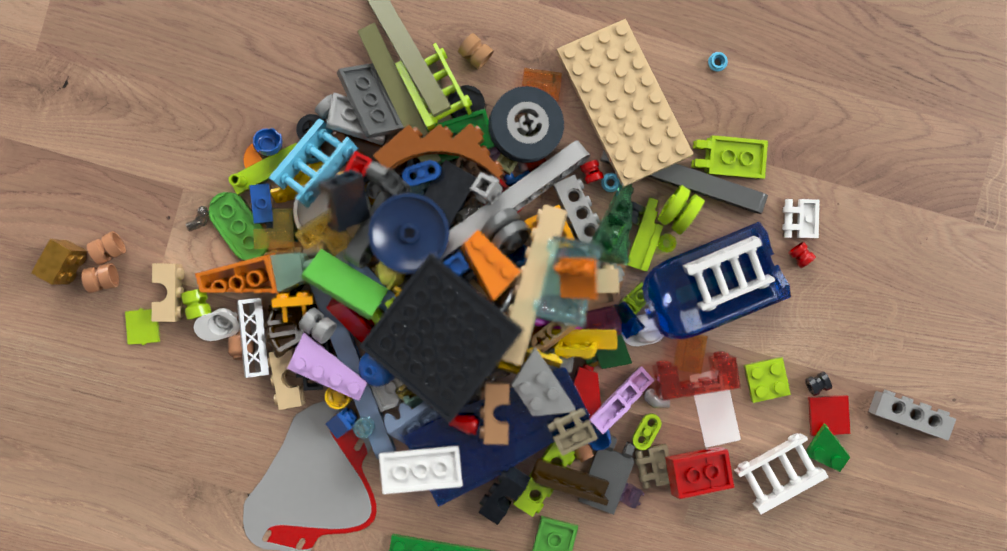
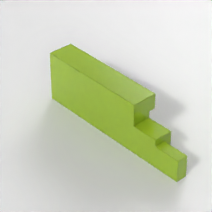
M651 197L647 201L646 210L641 218L626 261V265L648 272L663 229V225L654 223L658 213L655 209L659 200Z

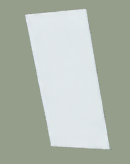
M725 368L690 375L705 447L741 440Z

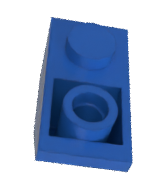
M346 407L330 419L326 426L338 439L358 423V417L352 409Z

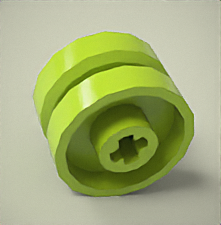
M680 185L669 197L657 218L664 225H668L673 221L672 230L679 235L689 227L704 204V199L697 194L689 198L690 190L683 185Z

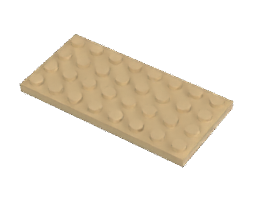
M626 19L557 48V55L622 187H626L693 156V152Z

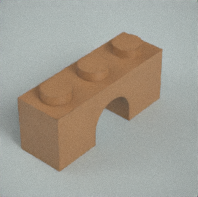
M485 382V387H481V399H485V406H481V418H485L484 426H480V438H484V444H508V421L497 420L493 415V410L498 405L509 404V382Z

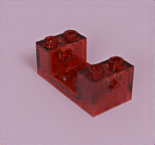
M725 351L714 352V356H708L712 379L700 377L696 382H691V380L680 381L676 365L668 362V360L657 361V365H652L656 395L662 400L741 388L736 357L725 353Z

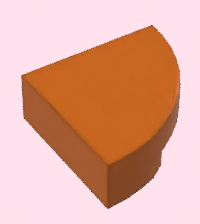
M253 143L244 153L243 161L245 168L263 160L262 155L253 147Z

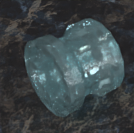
M361 417L354 424L353 430L355 435L359 438L369 437L375 429V423L370 417Z

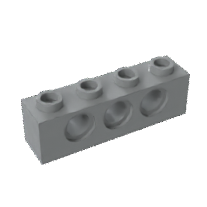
M885 389L883 393L875 391L868 412L949 441L956 422L955 418L949 416L950 412L938 409L937 412L931 410L932 406L921 402L919 405L913 404L914 400L902 396L901 399L896 398V393ZM896 403L897 408L895 411H892V405ZM914 409L915 415L911 418L910 412ZM932 416L933 421L929 424L928 419Z

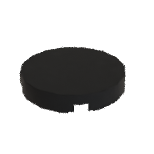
M470 85L460 87L463 95H468L472 102V106H470L472 113L485 109V100L480 90ZM457 92L450 94L448 98L450 105L461 100ZM465 107L450 115L454 119L468 113Z

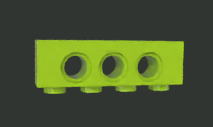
M553 438L541 459L551 462L553 458L558 457L561 459L559 465L566 467L573 463L576 456L574 455V450L562 456ZM531 477L526 490L517 501L513 500V505L533 517L535 513L539 514L544 506L542 502L546 497L549 498L554 489L536 484ZM532 490L540 491L538 497L530 496Z

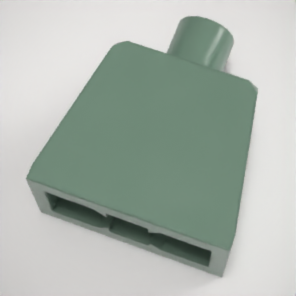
M290 253L270 256L277 292H289L308 283L300 278L313 260H309L307 254Z

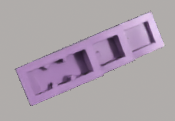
M640 366L601 405L589 420L604 434L631 408L630 406L654 382V379Z

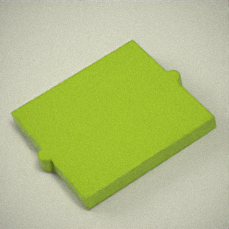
M140 308L136 311H125L128 345H146L147 343L160 342L159 322L152 321V309L144 310Z

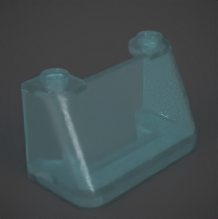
M554 235L553 240L549 239L546 251L550 252L540 297L534 300L532 311H536L535 316L584 327L586 319L585 310L587 311L589 299L560 297V275L555 273L553 268L554 265L559 263V257L594 258L598 265L597 261L601 255L602 246Z

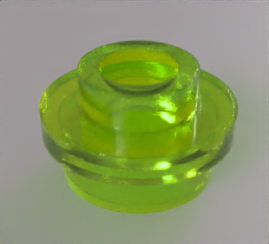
M671 234L661 235L657 243L659 250L665 253L672 252L677 245L675 237ZM664 240H668L670 242V245L668 247L664 246Z

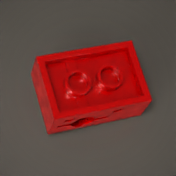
M717 446L665 457L671 495L678 499L734 488L729 452L726 448Z

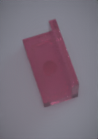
M614 305L579 312L583 329L616 330L617 335H621L622 321Z

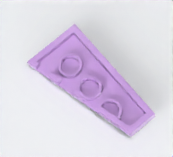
M303 333L287 369L359 401L367 386V382L323 346L314 341L308 334Z

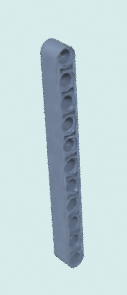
M310 284L318 308L324 314V318L328 317L337 324V328L330 339L338 359L360 376L358 365L361 355L353 334L326 309L332 297ZM367 384L359 401L354 399L373 452L377 460H379L380 453L396 452V447L392 436L388 434L385 427L384 415L380 412L371 386Z

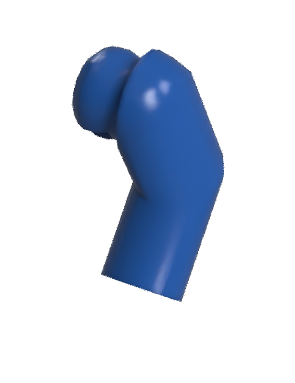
M527 170L514 177L513 173L510 176L506 174L504 175V180L508 186H512L531 173V171Z

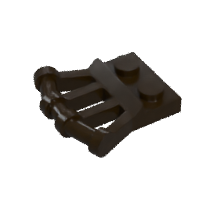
M269 305V314L264 327L267 330L266 341L272 346L276 358L282 357L287 351L298 346L303 333H306L299 328L300 321L303 318L302 306L287 307L288 315H292V317L288 318L287 323H283V319L275 320L276 314H282V307L272 308V305ZM307 305V312L312 308L317 309V305ZM294 324L293 330L275 333L276 327ZM296 337L295 339L286 343L283 346H280V344L277 341L280 339Z

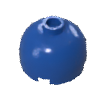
M365 353L360 358L358 365L359 374L367 384L373 387H381L389 384L396 378L369 354Z

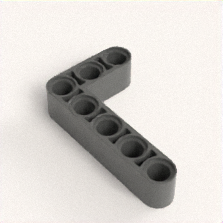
M372 162L368 166L366 175L382 190L369 210L370 218L361 223L344 252V259L359 268L367 266L374 255L369 241V226L376 209L387 199L398 194L410 193L411 191L410 186L392 169L377 162Z

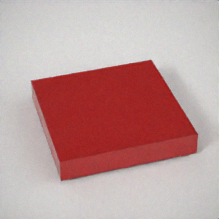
M848 395L808 397L811 436H816L823 424L829 427L833 435L851 434Z

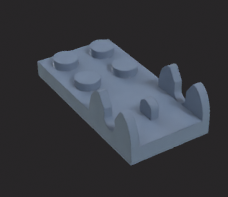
M423 401L414 409H411L405 403H401L399 406L401 417L396 420L393 415L387 413L384 417V424L389 435L408 446L445 419Z

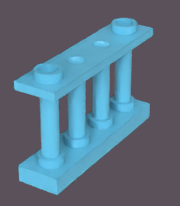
M320 118L269 177L283 190L288 185L299 193L296 199L307 208L321 193L319 183L335 177L352 157L354 151L358 149L348 137L341 142L330 135L333 130L326 128L327 124ZM324 141L337 148L330 157L318 150ZM312 156H315L324 163L318 172H315L306 165ZM300 170L312 178L305 187L293 180Z

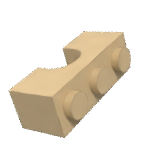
M152 263V283H161L167 289V296L163 301L152 302V321H181L184 315V308L181 306V293H184V288L182 287L184 269L182 264Z
M296 347L287 351L282 357L276 358L274 351L270 352L267 357L268 366L272 369L271 384L273 387L275 386L276 392L274 394V402L276 406L278 405L279 410L302 406L306 403L303 386L290 385L286 380V372L289 370L287 367Z

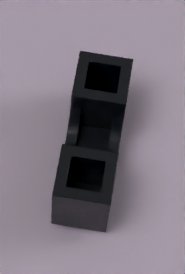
M512 465L507 471L503 470L497 479L499 480L498 483L493 482L488 490L489 494H484L479 504L481 507L478 513L498 525L507 514L512 502L505 496L517 501L526 490L531 477Z

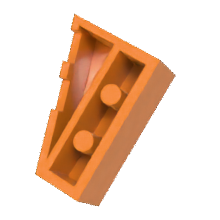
M479 230L460 247L471 269H473L480 286H482L487 298L491 302L521 272Z

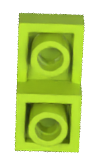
M642 281L613 309L627 323L643 306L655 297V294Z

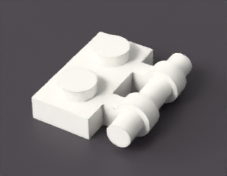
M785 199V207H783L785 219L784 224H782L784 238H792V230H797V238H819V200L799 199L798 207H793V199ZM793 213H798L797 224H792Z

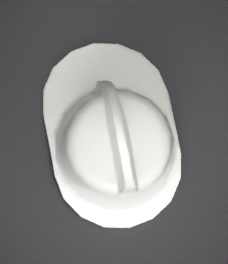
M219 308L213 313L203 315L195 321L194 331L198 337L207 341H216L236 335L239 331L237 312L227 308Z
M655 313L634 316L627 323L624 321L621 333L627 344L643 346L659 342L666 333V324L661 316Z

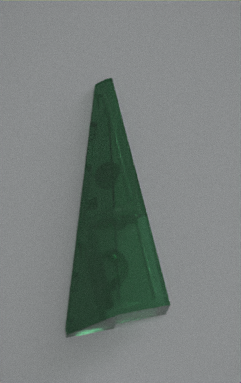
M620 183L586 249L587 253L601 262L623 265L629 263L628 249L631 243L629 242V232L632 226L633 209L631 195L634 193L632 184L622 187Z

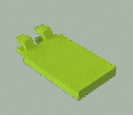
M715 135L710 136L707 140L697 139L693 141V149L706 150L705 159L692 160L691 168L704 169V172H707L709 175L765 179L768 141Z

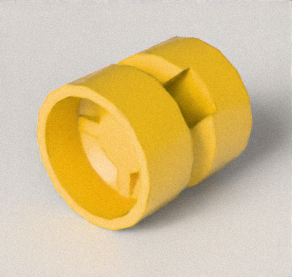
M328 388L325 392V401L333 409L344 408L353 399L331 388Z

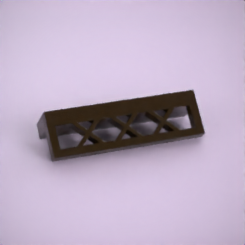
M537 458L531 473V477L536 484L605 506L608 505L609 500L605 496L609 485L608 480Z

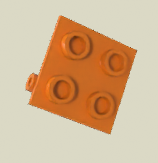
M559 257V263L554 265L553 270L560 275V297L597 300L596 259Z

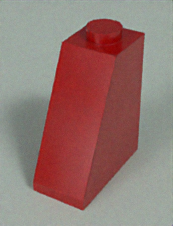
M584 364L583 367L579 365L577 367L568 397L576 410L584 409L586 415L582 417L590 419L601 407L598 373L594 371L595 367Z

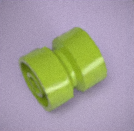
M199 289L181 293L182 302L184 305H187L185 309L187 320L212 313L210 304L206 303L208 299L207 292H200Z

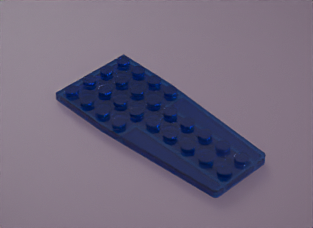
M560 367L552 370V373L576 410L584 409L586 415L579 418L581 423L589 420L590 415L567 369ZM512 386L509 388V404L498 405L493 410V415L497 420L508 421V444H484V438H480V426H484L485 418H481V406H485V399L465 405L458 414L475 416L476 419H479L475 435H468L449 426V423L443 417H440L404 435L403 438L409 450L459 445L462 486L431 489L430 492L439 507L501 475L503 470H509V468L514 467L555 441L553 436L560 434L558 428L550 432L547 424L554 422L553 419L557 417L562 418L570 414V412L533 416ZM574 421L563 425L565 431L576 426Z

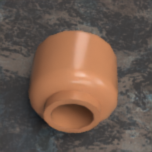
M240 331L228 339V353L234 360H243ZM251 340L247 345V351L253 355L254 342Z

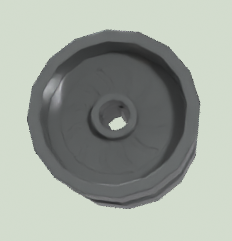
M507 208L492 216L484 224L481 233L504 256H508L517 251L528 240L531 229L525 221H521L520 215L515 209Z

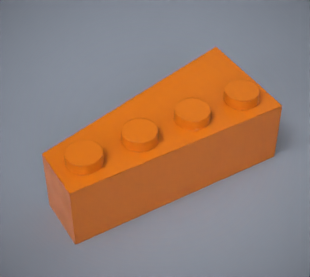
M271 253L195 273L200 292L279 293L277 292L270 258L271 255L276 254Z

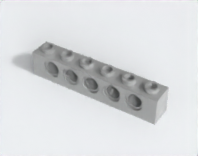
M573 175L555 183L554 190L563 209L568 213L567 218L585 257L596 259L597 269H601L603 262L614 265V269L619 271V282H622L623 276H625L621 265L617 266L614 260L617 258L613 248H609L606 241H609L605 231H601L598 226L600 224L597 213H592L590 208L592 202L589 196H585L582 191L584 185L581 179H577ZM571 193H576L579 196V200L572 202L568 196ZM579 210H583L587 213V217L579 219L576 213ZM591 227L595 230V235L588 237L585 235L584 230ZM593 246H602L603 253L595 254L592 250Z

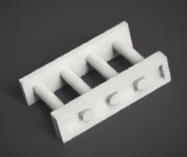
M751 236L682 265L685 273L694 276L704 300L697 303L701 310L711 311L718 304L754 289L766 288L771 282L775 281L774 277L768 274L764 275L756 254L757 247L762 246L760 238ZM742 253L749 255L757 279L747 283L738 261L739 255ZM726 260L731 262L739 284L738 287L728 290L720 268L721 262ZM709 267L713 270L721 294L710 297L702 276L703 270Z
M801 433L789 436L786 442L749 462L744 461L737 466L738 468L734 470L739 477L745 475L757 497L756 501L752 504L760 514L829 478L825 470L820 467H814L802 445L808 439ZM793 448L796 449L807 469L806 474L801 477L797 476L785 454ZM776 457L780 459L791 479L790 483L784 486L780 485L768 463ZM762 466L774 488L773 492L768 495L763 494L751 472Z

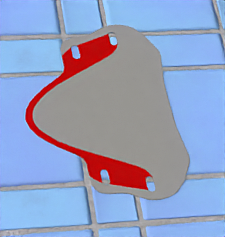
M326 401L309 406L293 418L279 452L263 479L244 503L243 526L245 534L256 546L267 550L311 551L317 539L322 535L361 531L369 527L375 520L377 513L376 500L362 469V462L371 448L367 433L355 425L337 439L326 426V423L333 418L334 414L341 412L344 408L333 409L327 405ZM363 439V445L360 450L356 451L354 447L357 441ZM267 530H270L272 532L267 542H264L262 537ZM301 538H304L305 544L301 550H297L296 545Z

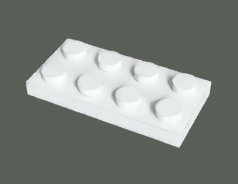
M459 445L379 454L383 494L462 486Z

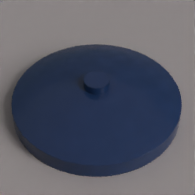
M414 193L398 194L384 201L374 212L369 226V241L374 254L385 266L401 273H415L430 253H433L439 259L443 256L449 241V226L441 208L429 198Z

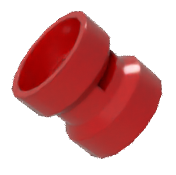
M593 160L580 166L581 171L585 174L586 184L604 178L603 173L598 168V160Z
M805 242L799 243L788 252L792 258L796 259L797 265L800 268L807 266L816 258L813 252L807 250L808 246Z

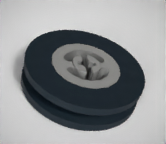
M530 86L513 88L503 94L493 107L489 117V134L497 150L510 160L520 163L536 162L549 155L559 144L564 132L563 113L556 100L547 92ZM527 113V116L523 115L517 123L514 121L516 115ZM535 127L538 128L537 135L532 137L524 136L527 132L529 135Z

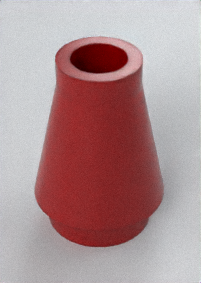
M457 415L449 423V426L468 435H475L479 419H476L475 416Z

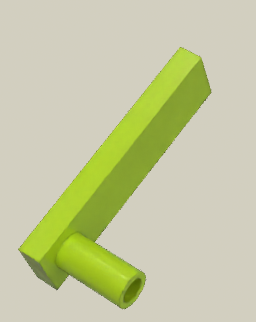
M294 143L280 150L277 154L269 156L236 174H231L229 182L232 184L236 194L241 195L250 190L249 185L262 184L268 181L271 174L298 143Z

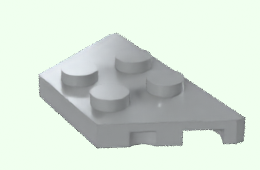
M534 347L527 361L521 366L520 372L514 377L512 386L533 416L576 411L575 406L537 348Z

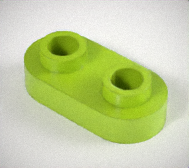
M646 414L635 430L632 442L637 449H648L658 434L662 423L656 414ZM654 420V424L649 426L648 421ZM640 436L645 437V440L643 442L638 441V438Z

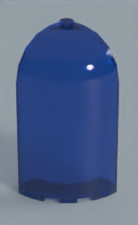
M757 222L667 259L655 266L645 277L642 287L647 305L644 311L648 320H653L661 335L670 339H687L790 298V284L783 275L779 265H774L771 259V255H774L768 232L760 222ZM751 236L760 238L762 246L757 247L756 254L764 275L768 274L774 277L775 281L771 282L766 288H757L718 304L711 311L701 310L697 303L704 300L694 276L685 273L682 265ZM746 253L740 254L738 261L746 283L757 279L749 255ZM728 260L721 262L720 268L728 290L738 287L739 284L731 262ZM710 267L704 269L702 276L710 297L721 294L713 270Z

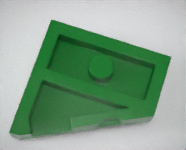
M826 424L822 425L806 449L809 458L841 472L850 459L847 450L842 447L840 441L831 433Z

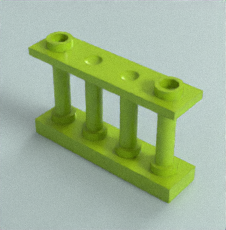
M437 43L433 44L436 53L424 59L427 66L439 60L441 61L444 69L433 74L435 80L438 81L448 76L452 85L442 89L443 94L446 97L457 92L461 100L450 105V110L436 117L428 113V107L423 98L420 97L419 91L414 82H412L402 61L395 63L429 132L435 128L438 120L465 107L468 115L472 114L470 109L472 102L468 95H463L445 61L448 57L443 48L439 49Z

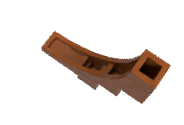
M471 123L454 138H452L453 133L447 126L443 128L439 124L423 139H421L422 133L416 127L412 129L408 125L373 155L381 165L393 170L400 164L413 158L432 154H446L472 161L497 179L504 176L502 165L497 160L493 162L489 157L491 153L484 145L480 147L484 142L482 137L484 133L477 125L473 127Z

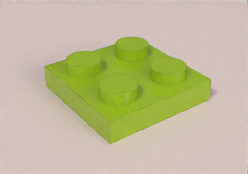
M783 357L744 365L751 402L756 403L791 395Z

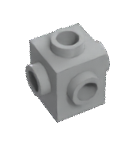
M480 172L470 189L476 195L475 199L483 204L488 202L493 205L500 198L503 188L498 183L499 179L489 174L487 176Z

